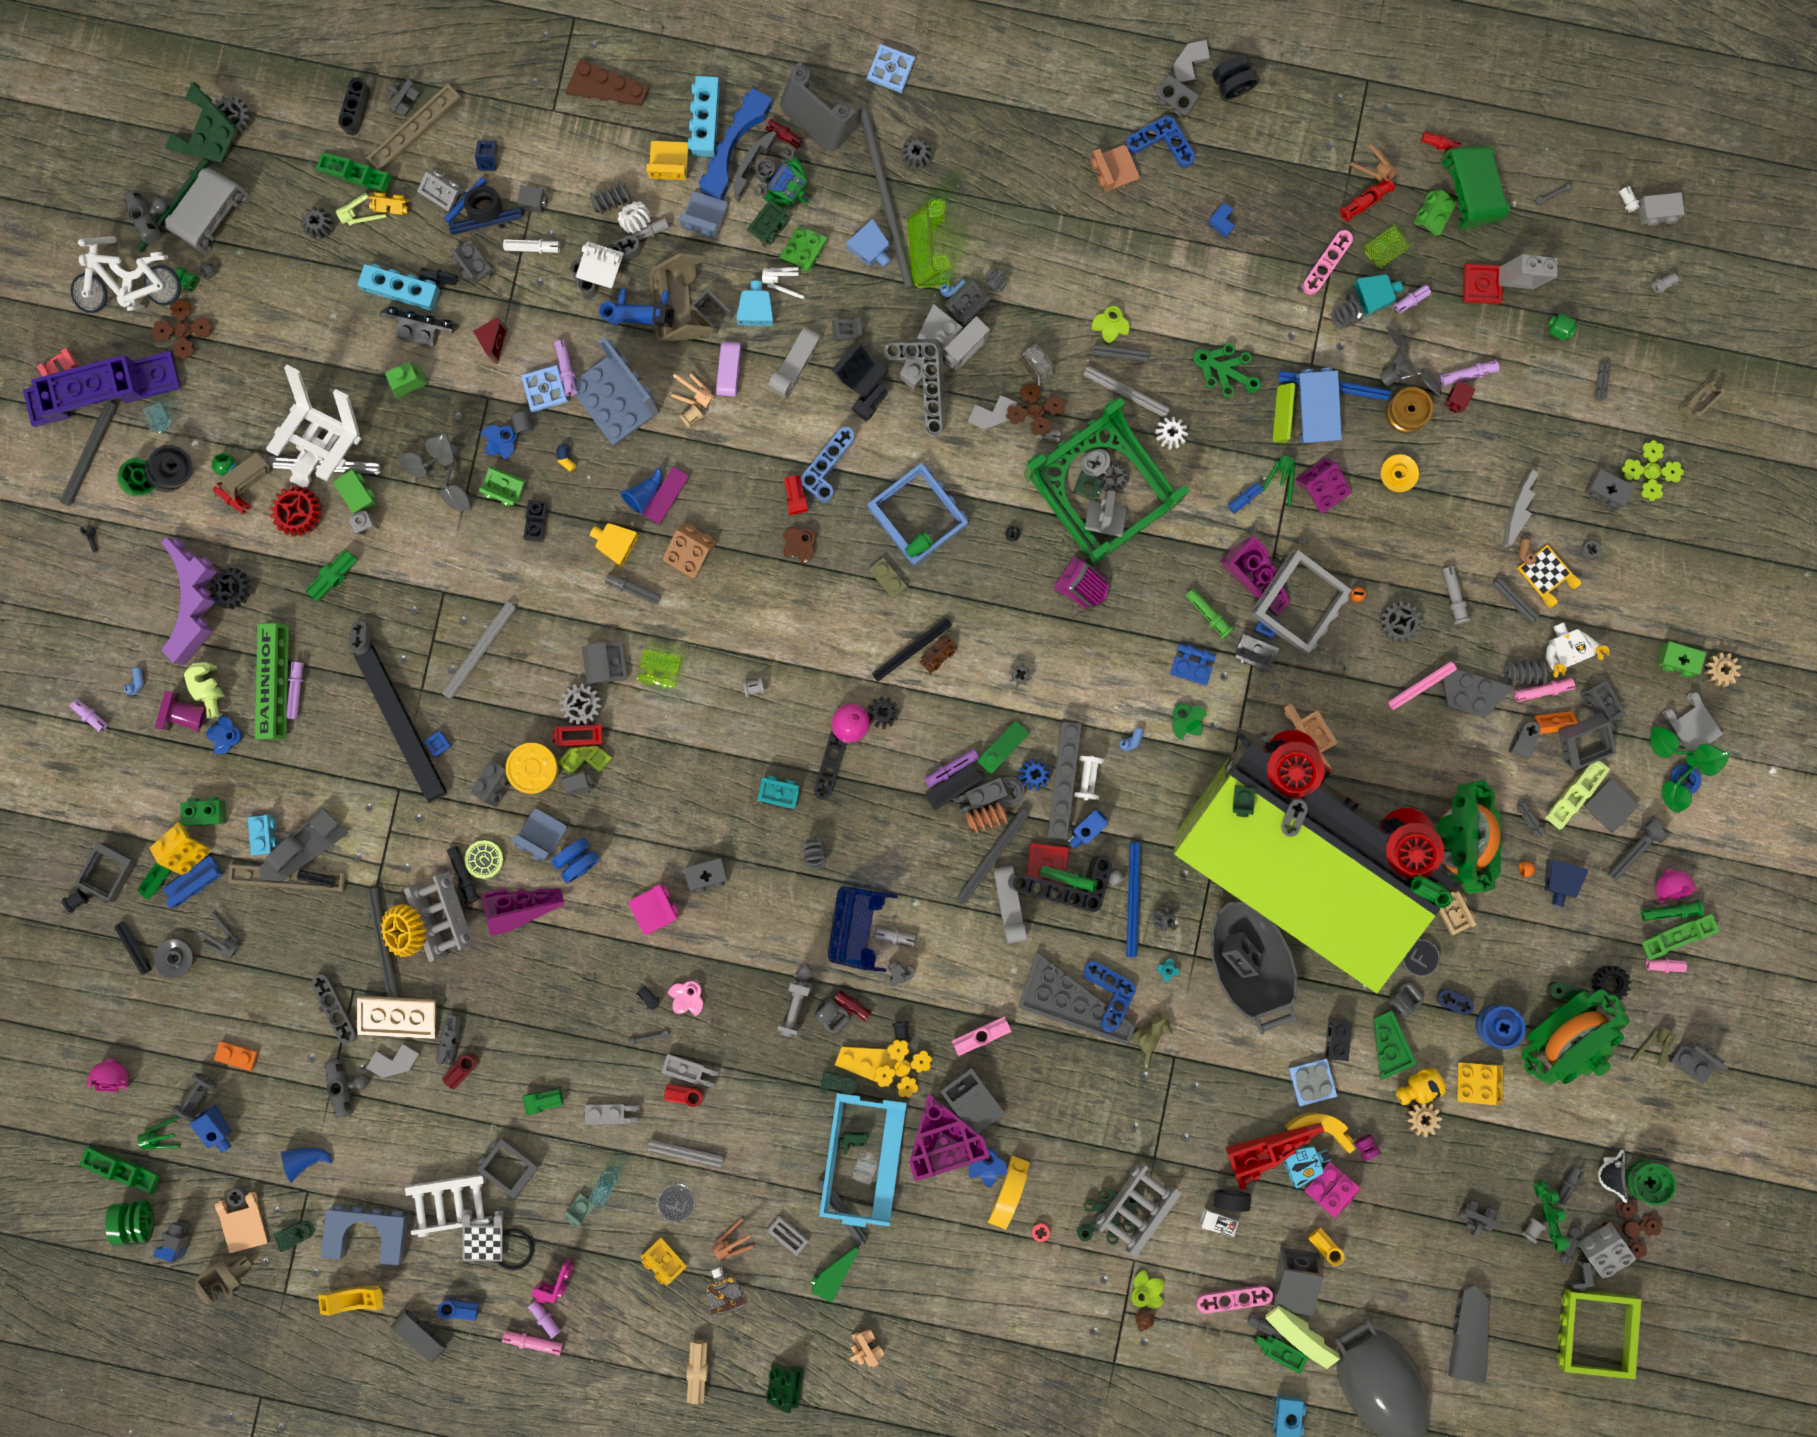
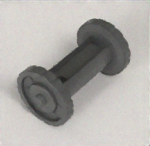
M197 1072L192 1076L195 1084L182 1104H174L171 1108L172 1112L178 1117L190 1122L196 1118L193 1111L208 1089L215 1090L217 1087V1083L214 1080ZM199 1086H203L201 1090H197Z

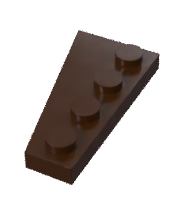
M579 59L565 93L570 96L579 95L584 98L593 97L604 101L613 100L618 101V103L642 106L650 89L639 82Z

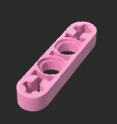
M1342 230L1337 233L1303 283V290L1306 294L1314 295L1319 291L1353 240L1352 234L1349 231ZM1345 236L1347 238L1346 242L1339 248L1337 245L1341 238ZM1331 250L1336 251L1338 258L1335 260L1330 259L1328 252ZM1319 266H1325L1327 268V274H1319L1317 268ZM1316 277L1318 281L1312 289H1309V283H1312Z
M1258 1285L1204 1293L1197 1297L1196 1305L1203 1313H1213L1266 1305L1272 1301L1273 1294L1267 1286ZM1262 1290L1268 1293L1264 1300L1258 1296L1255 1297L1256 1301L1253 1302L1252 1291H1254L1255 1295H1260ZM1243 1292L1249 1294V1300L1246 1303L1239 1301V1295ZM1224 1295L1230 1298V1302L1226 1306H1222L1219 1303L1220 1298ZM1213 1297H1215L1217 1307H1215L1214 1303L1207 1304V1308H1204L1200 1303H1203V1299L1213 1302Z

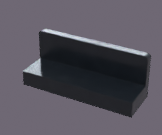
M971 763L931 790L925 797L936 811L981 781L983 777L979 774L973 763Z

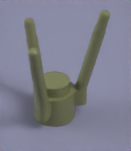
M1660 1028L1659 1032L1654 1030L1652 1036L1633 1056L1631 1062H1634L1654 1039H1657L1656 1043L1663 1047L1657 1066L1664 1068L1675 1034L1665 1028Z

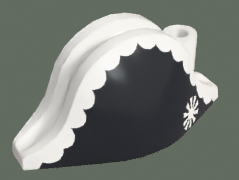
M1620 1150L1616 1157H1604V1164L1599 1169L1598 1177L1604 1188L1615 1192L1623 1202L1628 1203L1625 1180V1152Z

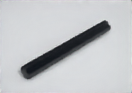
M944 618L872 673L875 680L880 681L949 629L952 626L949 619Z

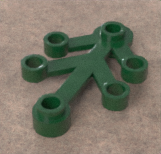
M1102 1188L1099 1192L1100 1198L1104 1201L1114 1199L1118 1192L1110 1191L1108 1188ZM1104 1191L1109 1192V1196L1106 1198L1102 1197ZM1128 1196L1122 1205L1134 1214L1135 1208L1141 1204L1137 1201L1130 1202V1196ZM1088 1199L1084 1202L1083 1206L1087 1212H1105L1109 1205L1096 1203ZM1092 1203L1093 1208L1087 1209L1086 1204ZM1118 1211L1111 1220L1116 1226L1119 1225L1120 1218ZM1127 1218L1122 1224V1228L1126 1233L1134 1231V1224ZM1096 1220L1090 1225L1082 1224L1078 1227L1077 1235L1080 1240L1089 1241L1092 1238L1093 1232L1097 1230L1095 1227ZM1127 1223L1132 1224L1130 1230L1125 1229ZM1084 1230L1089 1232L1087 1237L1082 1236ZM1109 1230L1106 1239L1109 1244L1114 1245L1119 1241V1237L1116 1236L1115 1241H1110L1109 1237L1115 1234Z

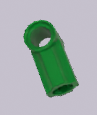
M1422 875L1414 877L1411 881L1410 889L1412 892L1434 902L1439 908H1446L1452 903L1453 896L1442 883L1434 882Z
M561 1089L543 1093L535 1092L522 1096L526 1115L540 1113L545 1109L564 1105Z

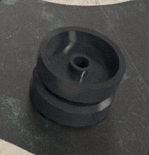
M1248 54L1231 58L1216 67L1211 75L1215 84L1220 85L1218 91L1223 100L1239 97L1259 84L1260 78L1256 70H1251L1254 64Z
M163 445L153 451L145 462L143 470L148 484L154 489L165 493L180 489L191 476L193 467L189 455L180 447Z

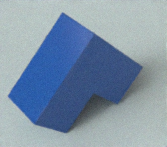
M1223 203L1210 218L1208 224L1226 238L1235 225L1227 220L1233 209L1226 203Z

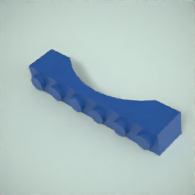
M753 88L750 93L745 94L742 108L736 111L734 123L732 126H728L725 140L719 143L716 150L718 152L717 155L710 160L708 172L706 175L703 174L699 181L701 192L720 200L724 199L730 188L728 166L735 145L749 129L766 120L773 106L771 97Z

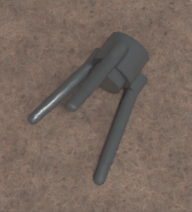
M212 912V916L230 939L226 938L223 942H220L204 931L198 930L199 934L219 947L202 941L201 944L223 954L225 957L232 958L240 948V945L237 944L239 939L230 932L216 913Z

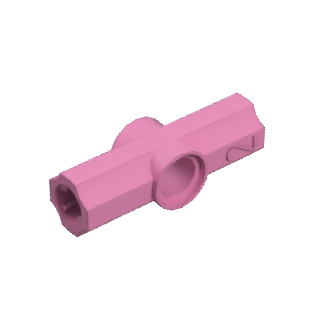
M1005 1016L953 1039L952 1043L958 1056L1010 1033L1011 1029ZM979 1031L987 1033V1038L984 1041L976 1039V1034Z

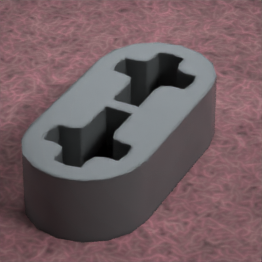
M364 621L355 622L350 629L349 646L356 655L365 654L370 647L371 630Z
M1295 798L1290 801L1282 820L1281 829L1286 836L1292 837L1299 833L1307 814V804L1301 798ZM1301 803L1303 811L1299 810L1297 816H1295V809L1292 806ZM1295 819L1294 827H1296V829H1291V831L1288 832L1287 827L1285 825L1290 824L1291 820Z

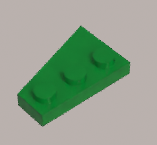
M1389 1010L1374 1017L1373 1024L1380 1080L1416 1065L1417 1063L1393 1011Z

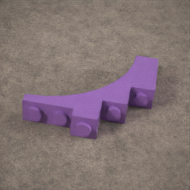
M166 537L161 543L169 552L176 566L180 580L181 598L176 625L161 651L172 663L185 665L213 631L208 626L209 623L202 618L215 602L210 596L211 593L204 587L218 571L212 566L213 563L209 559L196 557L195 554L188 551L180 539Z

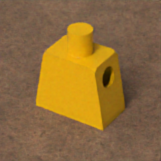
M610 523L606 525L604 530L594 526L590 532V536L598 540L595 547L620 567H623L639 537L634 531Z

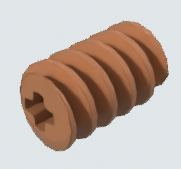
M998 802L995 803V808L989 804L988 811L984 807H981L980 813L974 809L973 816L969 811L966 812V819L971 834L972 829L978 834L980 827L987 831V825L993 829L994 822L1001 826V820L1009 824L1005 809Z

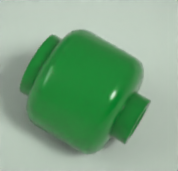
M1563 312L1557 317L1553 315L1547 324L1550 326L1549 334L1560 341L1570 340L1578 328L1576 326V319Z

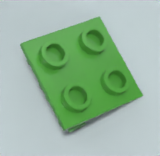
M798 226L779 258L802 267L801 270L808 273V271L812 270L813 261L818 260L816 256L820 257L821 251L826 247L827 237Z

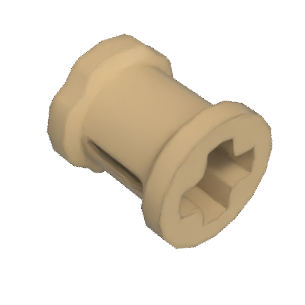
M694 404L683 415H678L688 429L699 418L702 419L704 417Z

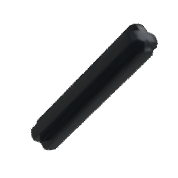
M125 922L117 924L115 930L141 975L147 974L151 971V967Z

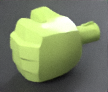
M207 662L193 663L184 673L188 691L195 701L205 703L206 717L208 719L215 718V716L219 717L217 700L225 696L221 688L215 687L217 682L214 678L203 680V675L217 670V666Z

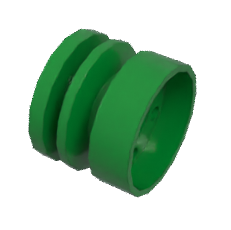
M1641 1160L1635 1162L1628 1168L1625 1175L1626 1187L1630 1194L1650 1205L1659 1206L1667 1203L1673 1198L1676 1191V1180L1673 1173L1667 1167L1653 1161ZM1648 1178H1649V1179H1651V1182H1648V1185H1647V1184H1645V1181H1647Z
M134 1201L130 1205L127 1202L114 1203L109 1206L106 1213L105 1230L111 1245H126L130 1241L134 1244L150 1241L154 1231V1212L149 1201Z

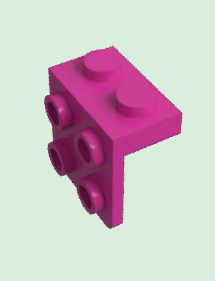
M659 884L629 901V906L645 935L679 919L678 914L680 912L676 904H672L669 898L671 897L670 891L663 884Z
M568 1258L564 1262L556 1286L540 1281L534 1287L531 1296L536 1297L535 1300L541 1303L550 1302L554 1304L557 1299H561L568 1285L565 1281L571 1276L574 1265L571 1264L573 1259Z

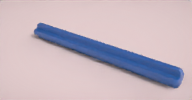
M1281 370L1278 374V381L1300 385L1299 379H1296V375L1299 373ZM1339 381V392L1386 401L1390 398L1391 391L1389 389Z
M1139 842L1130 843L1127 957H1137L1141 844Z

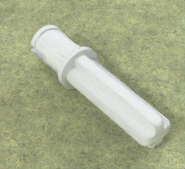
M505 239L503 242L505 251L539 252L540 254H543V252L560 253V248H558L560 247V241Z

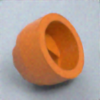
M1355 587L1349 596L1353 602H1361L1365 599L1366 592L1362 587ZM1354 592H1360L1363 594V596L1354 595Z
M1531 862L1519 863V872L1522 877H1529L1535 873L1536 868Z

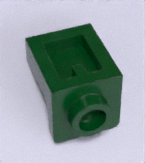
M1235 785L1232 811L1236 813V816L1249 817V814H1254L1255 787Z
M844 1132V1137H840V1149H844V1154H848V1143H852V1146H864V1143L868 1142V1132Z

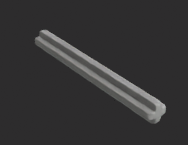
M1087 366L1083 373L1085 377L1162 417H1166L1170 411L1169 407L1090 366Z

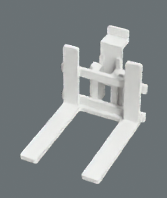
M286 365L284 369L296 405L293 404L290 408V414L282 426L277 427L274 432L275 436L266 449L268 452L279 456L288 441L296 444L297 450L301 451L291 467L293 475L289 480L302 488H307L312 481L310 475L320 461L322 464L315 474L317 477L328 481L337 466L343 468L346 463L343 457L353 443L359 444L361 438L359 437L360 433L350 398L347 394L337 389L333 392L342 421L340 422L312 408L300 371ZM303 419L312 422L302 437L294 434ZM323 429L328 430L329 432L323 440L318 438Z

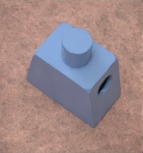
M873 219L846 243L847 250L870 267L878 261L885 268L892 261L886 254L890 249L889 242Z

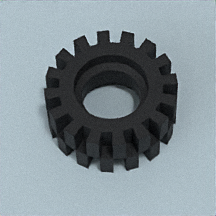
M1610 965L1598 968V972L1593 974L1595 978L1591 980L1594 983L1592 989L1596 991L1604 990L1609 995H1615L1620 1000L1623 999V996L1628 995L1626 992L1631 990L1628 987L1631 981L1628 980L1630 976L1625 974L1626 971L1624 969ZM1609 976H1614L1618 981V986L1613 991H1609L1605 987V979Z

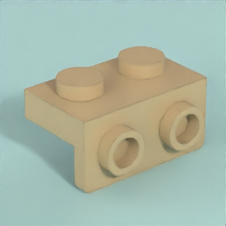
M1458 890L1450 892L1453 896L1452 903L1446 908H1440L1439 911L1451 935L1476 926V917L1473 911L1468 909L1465 895Z

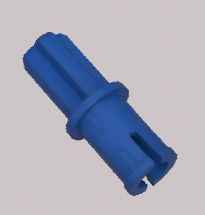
M1254 483L1246 491H1241L1236 499L1227 504L1228 508L1232 513L1236 514L1237 511L1246 504L1249 505L1251 500L1263 491L1262 486L1259 483Z

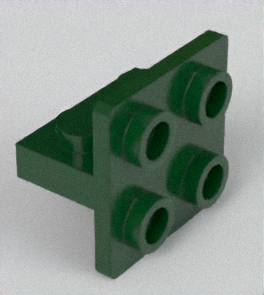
M770 199L747 228V231L760 240L765 248L767 244L771 245L775 241L777 231L779 229L782 231L788 224L789 210L787 208L783 210Z
M772 1363L769 1372V1386L766 1393L767 1403L785 1413H791V1408H799L804 1368L800 1366L783 1367L777 1363Z

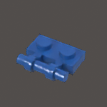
M1179 643L1177 651L1183 652L1184 655L1183 658L1175 656L1169 675L1207 686L1212 667L1205 664L1207 660L1214 662L1216 655L1209 653V650L1206 649L1202 651L1193 648V645ZM1190 655L1199 657V663L1189 660Z

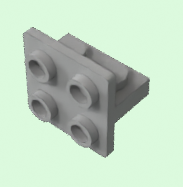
M1108 490L1106 498L1102 497L1101 503L1089 501L1085 523L1086 530L1122 537L1126 509L1114 506L1115 491Z

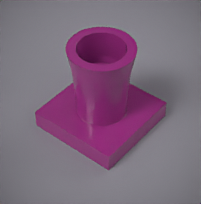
M165 690L154 728L170 730L171 723H175L200 732L206 715L205 706L179 703V693Z

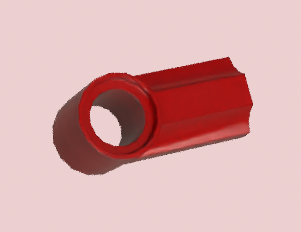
M800 476L784 478L789 515L808 512L806 496L803 493Z
M670 1083L667 1084L664 1094L665 1101L685 1104L690 1107L700 1105L705 1098V1093L701 1088H691ZM692 1092L698 1094V1102L691 1100L690 1095Z

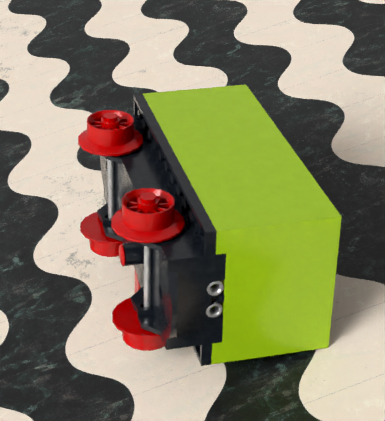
M1237 728L1235 732L1242 743L1235 752H1232L1177 829L1174 855L1366 987L1378 993L1440 911V908L1434 902L1411 891V881L1414 877L1422 875L1434 882L1442 883L1448 891L1451 887L1461 888L1464 885V882L1442 863L1444 845L1440 835L1434 830L1430 819L1419 810L1399 808L1391 811L1383 820H1379L1360 808L1357 801L1349 796L1346 797L1338 790L1335 791L1324 783L1331 769L1324 764L1316 742L1308 734L1299 730H1285L1277 733L1269 742H1264L1251 732ZM1235 785L1256 788L1253 815L1249 814V817L1236 816V813H1233ZM1295 798H1301L1307 804V814L1299 833L1292 837L1286 836L1281 829L1282 820L1290 801ZM1301 803L1292 806L1295 809V816H1297L1299 810L1303 811ZM1292 819L1290 824L1285 825L1288 832L1291 829H1296L1294 827L1295 819Z

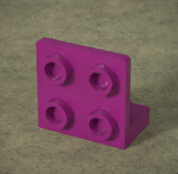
M1326 457L1295 479L1299 486L1308 490L1321 514H1324L1351 494V489L1338 464Z

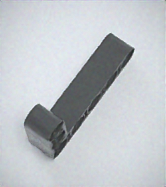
M896 339L891 341L884 348V354L888 359L922 360L925 428L930 435L940 434L946 427L943 347L941 342L937 339ZM892 345L898 348V354L892 352ZM910 345L916 347V354L910 351ZM929 345L934 346L936 350L935 353H931L929 351ZM929 365H934L937 369V372H932L929 368ZM930 384H935L938 388V391H933L930 387ZM931 403H936L939 407V410H934L931 406ZM932 421L937 422L940 428H934L932 425Z

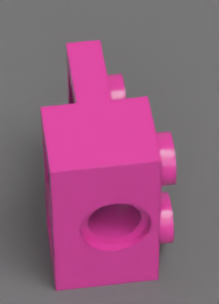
M1329 1162L1323 1169L1324 1173L1316 1177L1305 1192L1337 1219L1358 1195L1361 1188Z

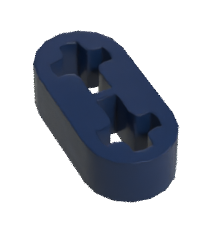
M1442 989L1437 993L1436 999L1438 1004L1454 1012L1469 1015L1474 1009L1472 1000L1456 992ZM1449 993L1448 997L1453 999V1002L1446 1001L1443 1003L1442 995ZM1466 1001L1468 1009L1461 1011L1462 1007L1456 1004L1457 1002L1464 1003Z

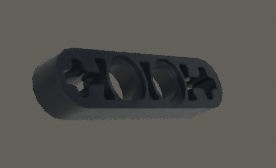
M831 731L814 789L815 796L820 800H826L832 794L846 744L839 740L838 745H842L841 749L837 746H830L831 742L835 744L836 741L833 731ZM831 749H836L839 752V757L835 760H831L828 757V752ZM827 767L832 768L834 771V775L831 778L823 776V770ZM820 779L828 782L832 781L831 786L826 785L828 794H824L821 797L818 788L822 789L824 783H820Z

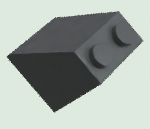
M1280 1247L1273 1289L1274 1308L1279 1305L1289 1312L1313 1316L1324 1278L1318 1253Z

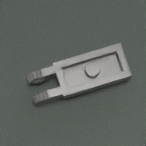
M667 1054L661 1073L697 1085L702 1084L714 1088L715 1083L713 1081L701 1079L703 1072L712 1076H718L719 1071Z
M586 1104L585 1125L640 1122V1117H625V1110L637 1111L640 1110V1105Z

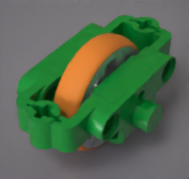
M1485 780L1460 784L1457 788V794L1452 799V808L1438 819V824L1435 828L1444 845L1442 863L1452 872L1457 873V876L1464 882L1462 887H1464L1467 894L1487 892L1495 889V880L1501 873V814L1499 809L1495 807V793Z
M1598 990L1591 996L1586 991L1581 992L1563 1007L1554 1008L1548 1014V1019L1527 1036L1530 1045L1521 1054L1522 1059L1525 1061L1524 1067L1526 1072L1546 1085H1552L1558 1080L1562 1084H1568L1582 1073L1587 1076L1592 1072L1596 1076H1602L1607 1073L1611 1068L1607 1061L1613 1056L1611 1050L1623 1041L1624 1035L1620 1030L1627 1026L1630 1021L1625 1013V1004L1615 995H1609L1604 990ZM1609 1001H1611V1002L1615 1005L1616 1009H1617L1619 1012H1617V1011L1612 1007L1613 1005H1612ZM1602 1005L1603 1009L1615 1018L1610 1021L1604 1014L1596 1011ZM1545 1052L1548 1062L1552 1065L1549 1071L1548 1067L1536 1058L1539 1054ZM1532 1063H1534L1537 1066V1070L1541 1073V1075L1536 1071V1067Z

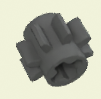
M996 268L994 272L989 269L984 279L986 282L984 284L992 292H996L998 289L1002 292L1007 285V281H1005L1007 276L1000 269Z
M1024 664L1019 668L1014 665L1015 671H1009L1008 673L1013 675L1010 682L1015 681L1016 687L1020 683L1027 686L1025 680L1032 679L1031 676H1028L1031 669L1026 670ZM1017 671H1019L1020 673H1025V675L1023 676L1024 680H1021V678L1017 679L1015 677L1017 675Z
M1165 906L1155 909L1151 916L1154 927L1163 931L1171 928L1176 920L1175 915L1172 914L1173 910Z

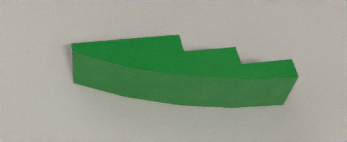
M322 152L315 170L329 176L382 193H386L392 175L387 172L375 170L368 165L355 163L351 159Z
M91 1147L85 1148L79 1164L108 1180L114 1179L128 1187L134 1186L149 1194L155 1192L161 1177L160 1174Z

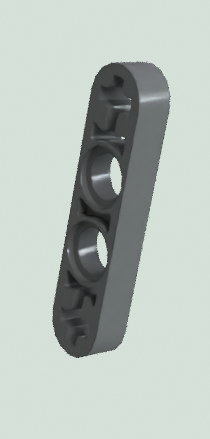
M326 974L316 975L312 979V988L338 1040L343 1044L355 1041L357 1038L356 1028L331 978ZM319 978L326 981L323 984L324 988L317 985L320 982ZM330 988L331 991L326 992L323 995L321 994V992ZM328 995H332L335 998V1003L332 1006L327 1005L325 1002V998ZM336 1012L343 1014L344 1018L341 1023H337L334 1020ZM346 1023L348 1024V1026H345L344 1028H338V1026H342ZM345 1030L351 1032L350 1040L343 1037Z

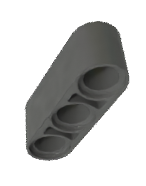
M404 1310L391 1325L392 1329L430 1363H434L447 1348L446 1343L409 1310Z

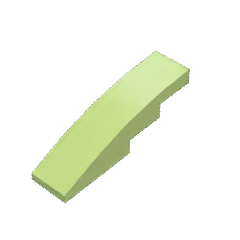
M1601 761L1586 766L1556 801L1545 818L1559 830L1564 828L1572 815L1578 812L1585 800L1591 797L1610 769Z
M1279 1305L1265 1315L1272 1326L1291 1344L1327 1369L1340 1360L1339 1352L1325 1345L1323 1337L1309 1330L1308 1322Z

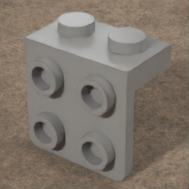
M1611 1222L1578 1242L1585 1256L1602 1279L1614 1275L1636 1260V1257Z

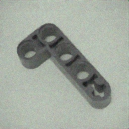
M632 235L604 246L623 252L621 248H624L625 253L620 264L637 257L641 253V245L638 239ZM580 257L571 263L570 269L582 294L585 297L591 298L597 294L598 287L595 283L576 278V270L579 268L582 259ZM586 284H592L591 289L584 290Z

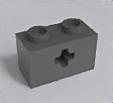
M1599 469L1594 472L1585 493L1595 501L1606 503V506L1610 509L1619 510L1625 507L1635 486Z
M723 858L684 868L689 891L694 890L695 893L706 891V886L713 885L714 888L724 886V881H728ZM704 871L712 875V877H709L708 882L706 879H702V876L705 875Z

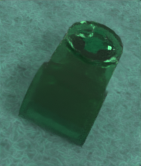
M303 1221L273 1234L280 1253L313 1236L315 1228L310 1221Z

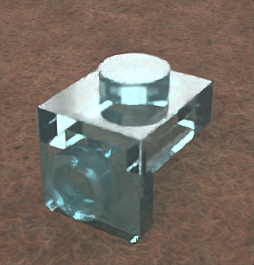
M162 401L142 409L151 426L149 428L150 432L156 431L161 433L168 430L171 420Z

